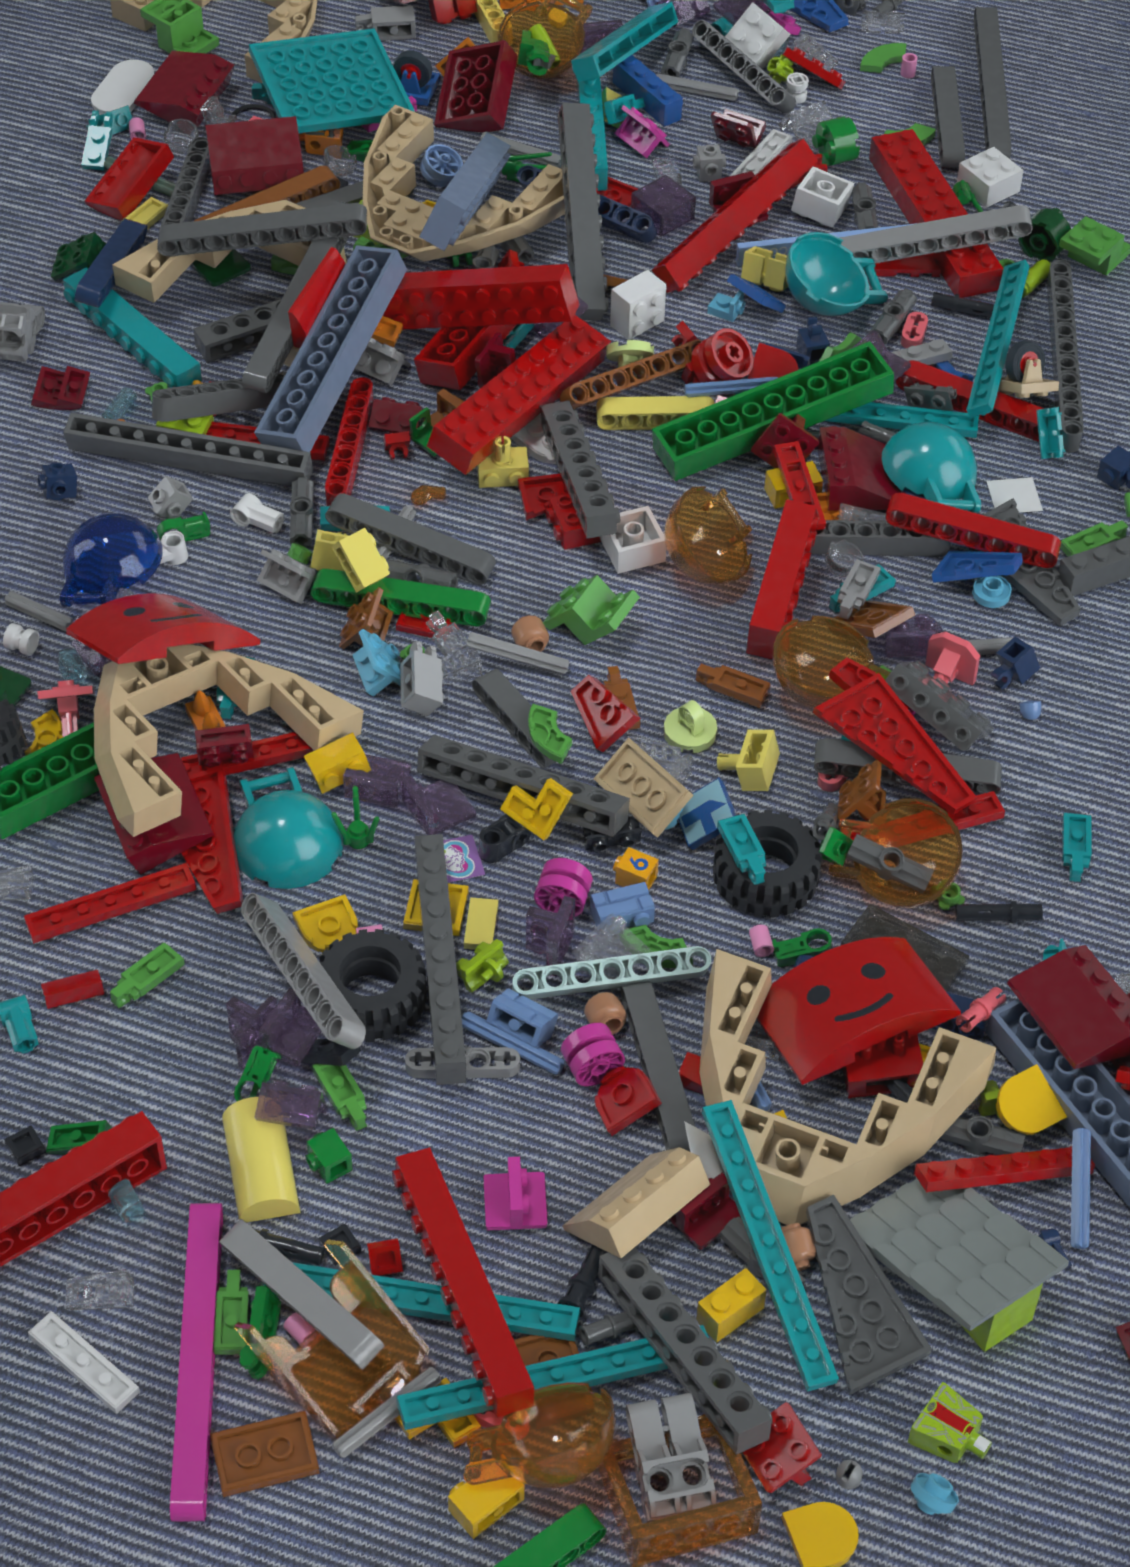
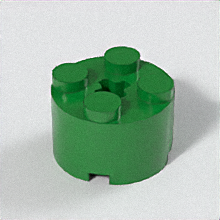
M841 116L817 124L816 135L812 136V143L815 148H818L819 153L822 154V164L833 166L858 158L860 146L856 147L855 139H859L856 126L850 117L845 118L846 116Z

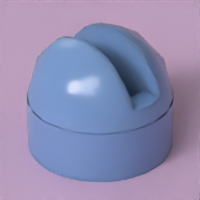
M1041 701L1019 703L1021 715L1025 719L1034 720L1041 714Z

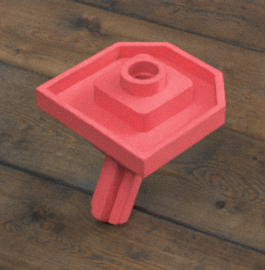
M948 632L932 635L928 642L925 665L933 669L935 674L933 678L937 679L938 677L947 684L956 678L973 686L977 678L980 654L969 641Z
M74 680L58 681V687H52V690L37 691L38 699L40 700L57 699L58 713L62 724V737L78 730V719H80L78 696L94 695V686L74 685Z

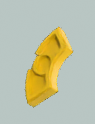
M53 709L30 722L31 728L35 733V739L32 745L24 751L25 756L63 738L61 720Z

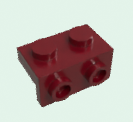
M382 397V400L374 399L368 427L370 430L389 433L409 431L411 436L409 419L422 411L423 408L419 403L413 401H406L404 404L398 403L395 399L389 397ZM421 419L417 422L416 428L420 427Z

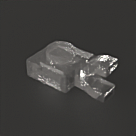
M439 610L429 616L430 620L426 622V625L431 631L435 632L432 640L446 659L467 648V638L455 622L448 626Z

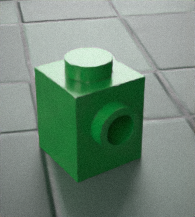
M334 1128L326 1132L317 1133L307 1141L308 1154L305 1155L307 1164L313 1172L318 1171L326 1184L353 1170L352 1155Z

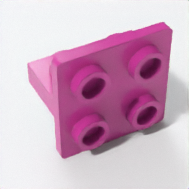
M623 105L621 109L628 116L614 133L618 138L646 159L659 142L668 148L670 143L665 139L667 135L649 118H644L634 107L628 109Z
M519 1156L508 1157V1173L484 1175L486 1230L547 1227L544 1172H527V1168H521Z

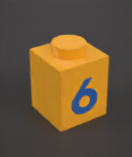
M628 847L624 855H619L614 863L613 871L616 872L615 884L625 887L645 882L649 890L658 877L659 859Z

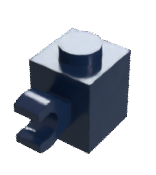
M817 316L807 318V328L798 329L796 348L800 354L811 357L810 365L819 362L826 347H830L821 324L817 325Z
M1119 445L1100 460L1097 479L1116 490L1124 483L1130 489V452Z
M1013 637L996 652L1001 666L991 673V677L997 680L994 684L1001 690L1010 684L1011 678L1022 685L1040 669L1033 647L1019 638Z

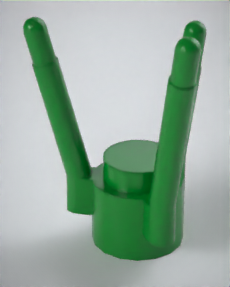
M552 153L511 155L507 164L502 169V175L507 176V180L520 183L517 179V172L521 167L531 165L543 170L547 165L523 164L519 160L552 156Z
M961 180L953 186L952 190L962 205L971 201L978 213L984 212L976 200L975 194L972 193L968 182Z
M353 786L354 821L348 826L347 831L336 812H332L331 816L343 837V844H349L354 849H363L369 843L374 842V834L378 826L379 817H374L370 829L363 821H360L358 787Z

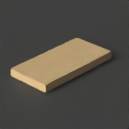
M629 737L594 777V780L605 790L630 798L629 813L657 838L694 796Z

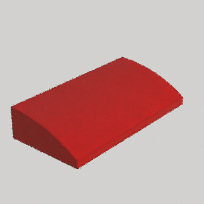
M133 137L85 199L86 205L107 216L123 220L135 210L174 159L168 144Z
M331 247L288 311L293 346L296 348H301L346 265L336 248Z

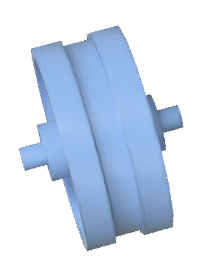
M434 144L426 150L420 162V170L427 181L437 186L447 187L462 167L463 161L461 156L449 146Z

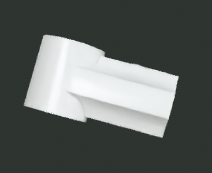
M250 493L245 494L230 511V516L236 524L243 527L252 524L276 534L280 531L284 521V513L262 505L261 501Z
M169 531L162 536L161 541L134 549L141 570L165 562L171 565H179L188 558L184 535L179 531Z

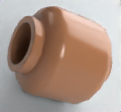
M523 616L514 623L511 629V635L516 645L542 652L549 641V633L542 620L537 616Z
M603 992L596 994L588 1000L585 1006L584 1014L589 1024H606L612 1034L618 1033L626 1022V1011L618 997L613 993Z
M800 1223L782 1227V1232L797 1271L810 1268V1261L816 1257V1248L810 1229L801 1227Z

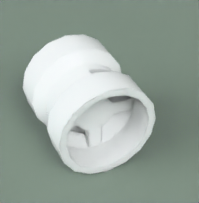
M792 73L788 75L786 81L788 87L786 90L795 97L796 104L803 103L807 99L806 88L808 87L809 80L803 73Z
M11 623L7 627L3 637V646L10 650L19 649L22 654L28 656L35 652L39 643L38 631L33 629L25 630L21 625Z

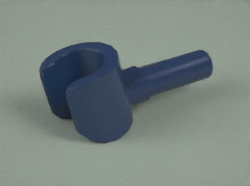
M1053 1228L1041 1230L1039 1237L1069 1261L1068 1267L1065 1269L1072 1267L1070 1260L1060 1245L1061 1240L1058 1230Z

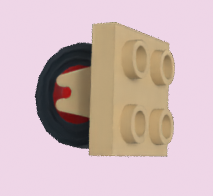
M1024 340L1015 343L1010 348L1005 361L1007 377H1001L998 388L999 392L1007 395L1015 393V397L1028 398L1030 393H1034L1033 395L1048 396V392L1059 390V381L1042 378L1045 367V354L1042 347L1035 342Z

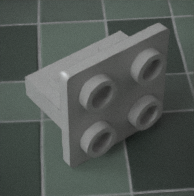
M370 338L354 369L392 386L401 366L409 368L411 363L404 360L406 355L396 351L395 348Z
M262 549L260 554L268 559L256 581L302 604L318 572L275 549H272L271 553Z

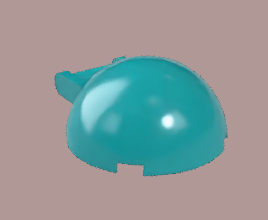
M810 232L797 237L788 251L785 276L789 290L796 301L805 309L821 316H841L858 309L863 304L885 303L888 300V295L886 291L882 290L874 270L876 266L872 258H854L853 253L841 245L843 239L822 232ZM868 280L870 282L872 290H869Z
M928 421L906 426L890 438L882 451V463L890 480L901 491H903L904 487H907L918 495L924 494L927 500L968 510L973 513L980 512L981 500L975 489L977 462L969 442L958 431L947 425Z
M294 767L286 768V772L247 781V779L239 780L247 806L234 832L238 867L251 880H254V877L268 882V887L280 889L304 887L328 875L332 871L331 865L337 857L341 858L343 837L333 821L332 811L315 796L302 791ZM288 782L292 789L275 791L260 797L256 801L252 795V791Z

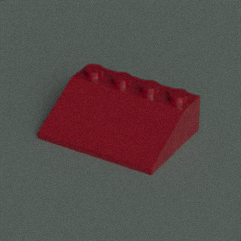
M506 40L449 51L434 122L435 127L480 133L504 129L518 58L517 53Z
M172 50L134 100V104L193 134L230 84L235 64L215 54Z
M296 116L205 125L214 195L266 190L304 173Z
M820 427L818 456L828 511L843 509L887 510L891 496L895 493H901V490L890 480L883 467L882 451L886 444L846 427Z
M178 753L153 757L151 759L182 791L181 816L135 837L117 820L101 775L94 777L125 855L140 875L214 836Z
M1086 945L1064 949L1008 980L1007 985L1073 1069L1130 1055V999Z

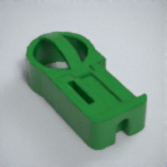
M202 512V515L181 519L180 517L166 519L159 523L156 530L160 541L164 533L171 529H177V531L181 532L184 535L185 542L207 537L211 533L210 521L205 512Z
M816 928L800 933L801 937L776 942V939L772 941L773 953L778 967L795 965L796 959L800 955L816 956L832 949L830 933L824 929ZM814 939H822L827 942L826 945L819 948L808 946V943Z
M255 1046L242 1076L235 1086L234 1096L236 1101L242 1100V1088L251 1081L254 1082L248 1098L256 1097L259 1089V1097L267 1096L270 1084L266 1082L270 1080L277 1063L276 1059H281L280 1054L262 1046Z

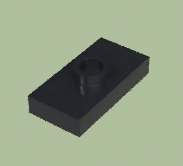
M313 1038L296 1052L298 1062L344 1066L359 1054L361 1049L360 1046L356 1049H350L327 1038Z

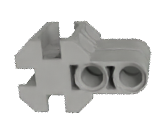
M0 302V359L27 361L28 354L34 352L36 335L45 322V308L43 306Z
M691 1393L661 1398V1410L665 1426H662L658 1404L655 1399L626 1405V1417L634 1453L635 1474L637 1481L640 1483L642 1493L640 1499L647 1522L709 1510L716 1506L713 1478L710 1479L707 1465L709 1462L708 1452L701 1437ZM664 1434L667 1435L669 1449L666 1445ZM691 1468L697 1472L699 1481L696 1485H689L684 1481V1469ZM652 1475H661L665 1478L667 1483L665 1491L658 1492L651 1487L650 1478Z

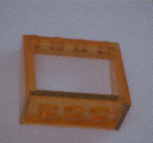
M705 1414L697 1417L701 1437L704 1439L716 1435L738 1498L642 1524L617 1463L634 1458L631 1438L620 1441L618 1439H611L604 1442L601 1446H597L596 1462L631 1567L642 1566L758 1533L762 1501L741 1454L736 1455ZM664 1434L666 1445L669 1448L667 1435Z

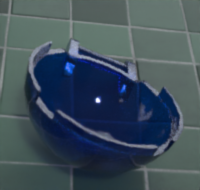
M115 512L94 516L79 525L69 537L63 553V574L66 582L60 593L59 600L61 606L71 607L72 604L102 605L115 600L119 589H127L137 582L143 585L156 572L161 563L163 549L156 533L140 519L128 514ZM78 591H79V592H82V593H90V594H77V593H78Z

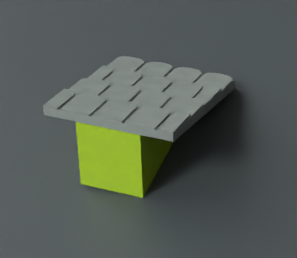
M915 1179L910 1183L902 1185L895 1193L880 1199L874 1206L850 1219L869 1251L876 1259L957 1321L984 1352L1033 1320L1043 1283L1068 1267L1069 1263L1065 1257L1038 1235L1031 1234L1011 1216L1002 1213L972 1188L926 1192L919 1180Z

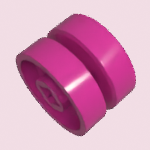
M554 858L548 860L543 866L534 892L535 903L543 911L556 917L573 918L580 915L584 909L593 882L590 871L584 865L571 859Z
M591 1023L578 1028L563 1041L560 1049L576 1082L581 1086L601 1084L600 1081L608 1072L623 1066L625 1063L624 1054L616 1043L609 1027L603 1023Z

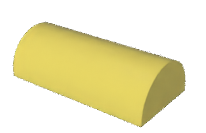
M250 1097L233 1103L224 1111L222 1120L239 1220L242 1219L248 1223L300 1213L281 1105L276 1100L267 1097Z

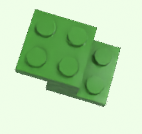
M154 0L140 9L141 17L156 25L158 47L168 53H171L173 50L206 54L219 45V37L203 28L202 8L190 0Z
M1086 216L1060 239L1059 247L1068 251V257L1106 276L1130 254V244L1124 242L1125 235Z
M598 575L588 580L583 578L575 587L570 585L560 593V601L554 603L547 610L548 616L543 621V624L548 630H551L564 623L584 645H587L615 631L640 596L634 590L625 594L621 592L615 595Z

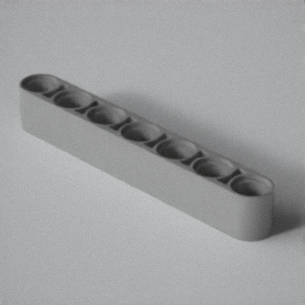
M240 1219L219 1241L234 1258L267 1285L269 1289L361 1370L385 1346L367 1327L244 1220Z

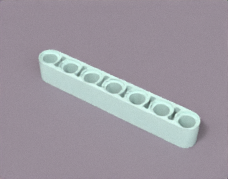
M695 946L519 970L514 975L512 990L519 993L520 996L538 999L621 988V986L648 981L659 983L697 978L707 972L711 964V955L707 949ZM699 956L704 960L705 965L701 968H695L691 965L690 958ZM666 959L672 960L676 965V969L672 972H667L662 968L661 962ZM642 963L647 967L648 973L642 976L637 975L633 972L632 966ZM608 967H614L618 970L619 977L608 979L603 971ZM579 971H586L591 979L587 983H580L576 980L575 974ZM549 975H558L562 983L557 987L549 986L546 982V978ZM527 978L531 980L533 987L528 991L521 990L517 985L520 979Z

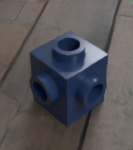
M54 462L49 465H42V475H38V488L43 490L46 499L62 500L63 498H76L77 473L72 463Z

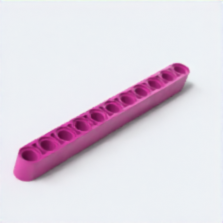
M191 1203L189 1210L170 1494L171 1522L205 1521L215 1370L216 1297L220 1283L222 1248L219 1241L222 1239L223 1231L222 1203Z

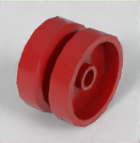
M723 328L695 346L692 351L691 362L698 379L705 383L742 379L750 374L753 368L754 357L749 343L739 332L730 328Z

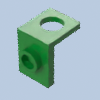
M426 407L409 419L411 439L432 456H436L437 454L427 447L433 426L431 424L430 409ZM424 417L423 424L416 428L417 422Z
M830 827L825 839L820 843L819 853L822 854L823 860L843 866L846 855L854 840L837 829Z

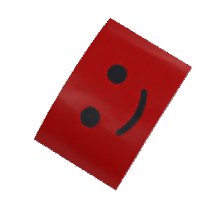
M156 593L130 595L109 601L88 611L66 628V634L117 664L167 658V647L200 643L213 651L260 645L261 641L250 632L187 599Z
M877 937L854 941L827 950L808 959L772 983L756 1019L801 1085H804L855 1062L854 1053L902 1032L910 1038L961 1015V1010L905 938Z

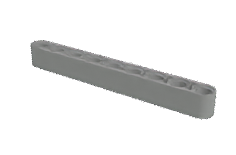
M1017 205L840 237V239H843L841 245L849 249L853 253L854 258H872L875 263L1024 237L1031 233L1032 221L1029 208Z
M256 893L248 894L241 906L243 917L325 1037L350 1049L358 1048L365 1039L366 1029L364 1024L278 903Z

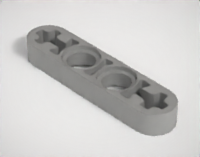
M416 1048L406 1054L405 1068L409 1076L413 1078H436L435 1067H431V1060H434L433 1048ZM465 1048L466 1078H509L517 1075L520 1071V1055L513 1048ZM475 1058H481L486 1063L482 1067L477 1068L471 1066L469 1062ZM491 1059H494V1066H491ZM417 1060L422 1061L421 1066H415ZM504 1060H510V1065H504Z

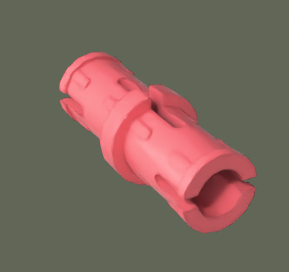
M993 987L982 998H977L971 1002L970 1008L956 1018L957 1026L964 1020L966 1021L959 1029L967 1033L979 1022L988 1020L991 1017L992 1011L1006 1002L1005 994L998 999L996 998V996L1003 992L1002 989Z

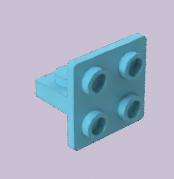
M364 629L359 631L364 646L353 654V658L366 692L374 697L392 681L401 686V662L398 649L393 644H387L382 641L375 633L371 634Z

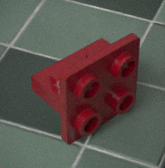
M496 332L492 339L487 342L482 352L475 358L474 366L477 370L479 388H482L516 361L514 348L503 345L501 333Z
M779 413L751 447V452L774 468H779L773 452L774 445L799 441L804 459L806 460L819 444V440L804 430L806 419L797 414L791 420L782 413Z
M723 1172L714 1179L708 1178L710 1185L668 1219L700 1250L719 1237L720 1232L733 1218H741L735 1201L729 1197L730 1187Z

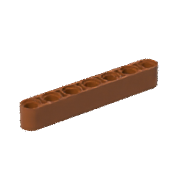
M319 166L194 221L205 220L229 211L282 200L298 203L339 189L340 181L328 166Z
M702 340L685 343L577 382L561 392L560 402L570 401L574 410L596 402L601 398L610 397L684 370L685 365L691 362L692 350ZM632 371L636 373L637 378L634 377ZM612 378L616 380L617 386L614 384ZM592 385L596 387L597 393L593 390ZM572 392L576 395L577 400L573 398Z

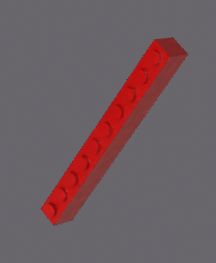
M804 138L790 143L652 269L654 275L666 284L667 293L674 290L680 292L689 285L688 281L699 276L703 272L702 268L713 263L717 259L716 255L718 253L726 251L731 246L730 242L732 240L740 238L745 233L744 229L746 227H751L758 222L760 214L763 215L771 210L773 202L786 196L785 191L794 188L799 184L798 179L805 177L809 173L812 166L818 160Z
M431 1148L395 1157L396 1170L392 1171L394 1185L396 1188L401 1187L402 1189L401 1198L405 1211H411V1223L414 1233H420L423 1254L425 1258L430 1257L432 1261L430 1264L432 1276L435 1282L440 1281L442 1285L440 1291L445 1306H451L453 1326L455 1330H461L463 1335L461 1336V1343L464 1353L466 1355L471 1354L473 1359L471 1365L474 1377L477 1381L482 1380L484 1385L482 1393L486 1405L493 1407L497 1417L534 1407V1385Z

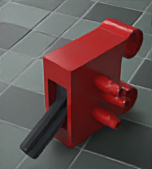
M904 1032L854 1053L855 1062L842 1068L848 1098L878 1095V1093H893L898 1100L907 1103L924 1064L918 1036L916 1034L908 1038Z

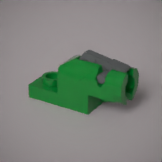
M523 30L517 64L527 66L529 71L535 75H544L551 68L556 56L550 54V49L546 42L531 38V31Z

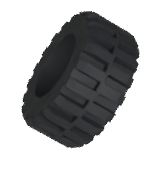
M764 810V813L752 811L746 816L765 855L777 857L790 866L779 872H765L764 883L754 885L748 876V871L742 873L740 868L737 867L721 834H719L716 840L713 879L717 885L718 892L722 897L726 896L725 901L731 906H738V910L745 914L747 912L754 913L755 917L762 918V915H770V918L779 917L781 913H784V915L794 913L795 908L801 909L807 904V900L813 898L819 883L822 854L819 853V840L813 836V831L809 826H803V822L796 817L792 819L788 817V813L781 811L780 814L772 813L773 810Z
M363 929L354 935L350 932L342 936L343 940L339 941L336 939L329 945V950H324L319 957V962L364 1024L366 1042H375V1039L382 1038L383 1041L391 1039L393 1034L397 1033V1035L404 1033L407 1031V1025L411 1027L418 1021V1015L423 1013L425 1000L427 999L425 963L422 962L420 952L415 948L413 949L411 942L405 938L400 940V935L393 932L385 934L384 930L375 929V932H367V929ZM366 975L384 976L396 983L387 992L375 996L358 995L346 988L353 980Z

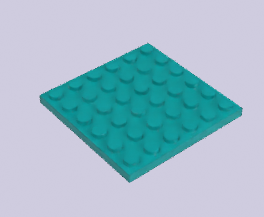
M375 28L249 44V53L278 118L296 116L298 133L381 123L383 116L394 105L415 112Z

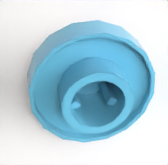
M1001 576L981 577L975 581L972 594L980 605L988 608H999L1008 603L1012 589L1010 583Z
M919 1473L911 1483V1491L917 1501V1506L929 1515H934V1513H951L959 1502L952 1484L938 1474Z

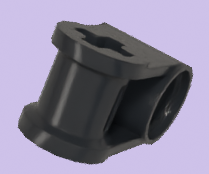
M505 814L499 820L481 830L479 834V857L484 862L496 863L514 850L525 845L530 838L531 831L520 826L513 818Z

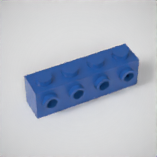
M631 55L613 68L612 83L626 95L634 94L635 99L643 98L645 107H642V109L663 127L682 119L683 98L681 95L676 93L667 83L655 75L653 71L642 64L640 60Z

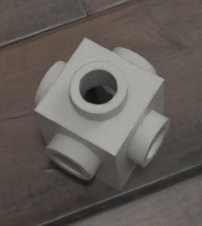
M697 146V154L693 156V168L697 171L699 182L721 179L722 167H726L725 154H721L720 146Z
M165 476L148 496L153 506V512L161 518L167 517L169 519L178 518L193 500L183 482Z

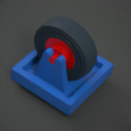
M414 50L401 52L395 59L393 67L408 97L413 96L416 99L417 105L428 106L441 81L440 73L432 72L433 69L430 61L422 53Z

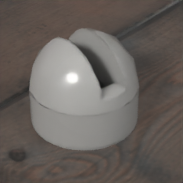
M851 1459L844 1460L839 1464L836 1471L837 1483L845 1489H854L860 1485L863 1476L861 1466ZM848 1468H851L853 1471L847 1479L844 1475Z

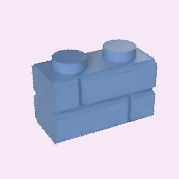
M645 882L590 895V912L599 935L605 933L617 934L626 928L645 924L649 925L651 922H654L655 906Z
M508 988L493 999L486 1022L535 1048H539L543 1042L545 1043L553 1035L558 1013L523 995L520 996L519 993Z

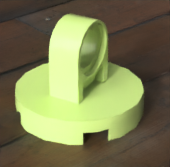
M627 340V344L618 346V342H613L606 347L607 359L618 362V368L654 355V346L645 341Z
M691 700L666 717L664 722V738L669 746L677 751L683 752V749L693 750V753H699L707 750L715 742L717 734L716 720L711 713L701 708L696 701Z

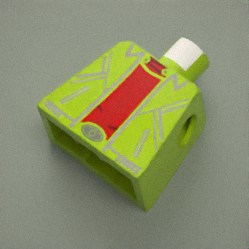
M944 1382L941 1383L912 1425L908 1438V1443L952 1463H957L966 1449L983 1459L992 1444L990 1440L978 1433L983 1419L982 1414Z

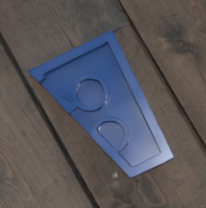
M794 0L795 8L789 9L828 32L849 25L848 17L833 0Z
M948 551L932 572L933 583L1012 575L1016 573L1023 563L1022 553Z

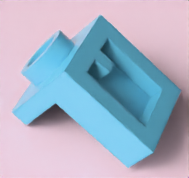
M739 290L734 298L717 293L708 305L707 313L733 322L738 314L741 315L745 309L744 293Z

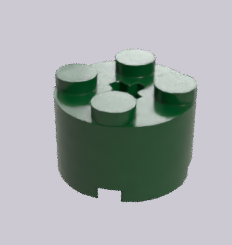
M1044 208L1038 210L1031 217V233L1018 238V242L1022 251L1028 257L1032 258L1034 256L1040 260L1044 259L1051 262L1064 250L1059 247L1060 239L1071 230V227L1060 209Z

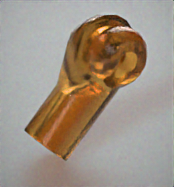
M421 485L411 493V501L416 505H423L432 498L445 500L446 487Z

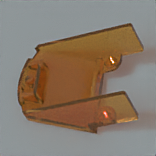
M328 1239L324 1246L342 1267L331 1279L330 1292L332 1296L385 1345L363 1370L317 1330L294 1349L284 1337L274 1335L264 1339L253 1325L238 1322L234 1328L270 1371L269 1375L332 1437L339 1438L421 1374L419 1370L425 1355L428 1356L430 1348L344 1241Z

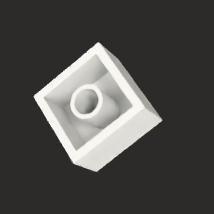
M752 2L725 37L757 65L764 68L791 34Z
M992 147L960 162L957 182L961 180L968 182L972 193L975 194L976 200L987 208L1020 192L1024 170L995 147Z
M812 167L796 190L791 211L833 228L849 204L854 183Z
M646 270L611 289L610 326L630 340L663 322L665 317L666 284L649 270Z
M649 506L621 512V521L617 523V534L600 536V540L618 574L666 562L667 539Z

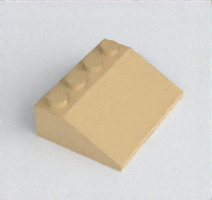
M680 1147L650 1154L563 1225L564 1230L622 1258L710 1185L700 1157Z

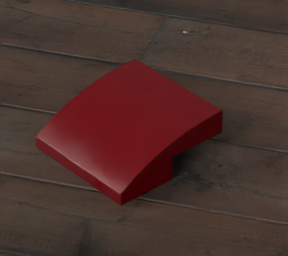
M41 366L31 406L56 410L81 409L91 372L70 366L66 367L65 372Z

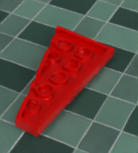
M880 673L869 677L814 708L813 714L954 815L968 807L977 799L973 791Z
M222 766L189 775L214 836L182 852L188 866L217 914L240 908L243 903L226 773Z

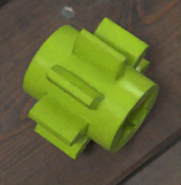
M782 54L780 57L772 58L767 66L770 72L769 75L779 84L781 81L786 82L788 75L794 73V69L791 67L794 62Z

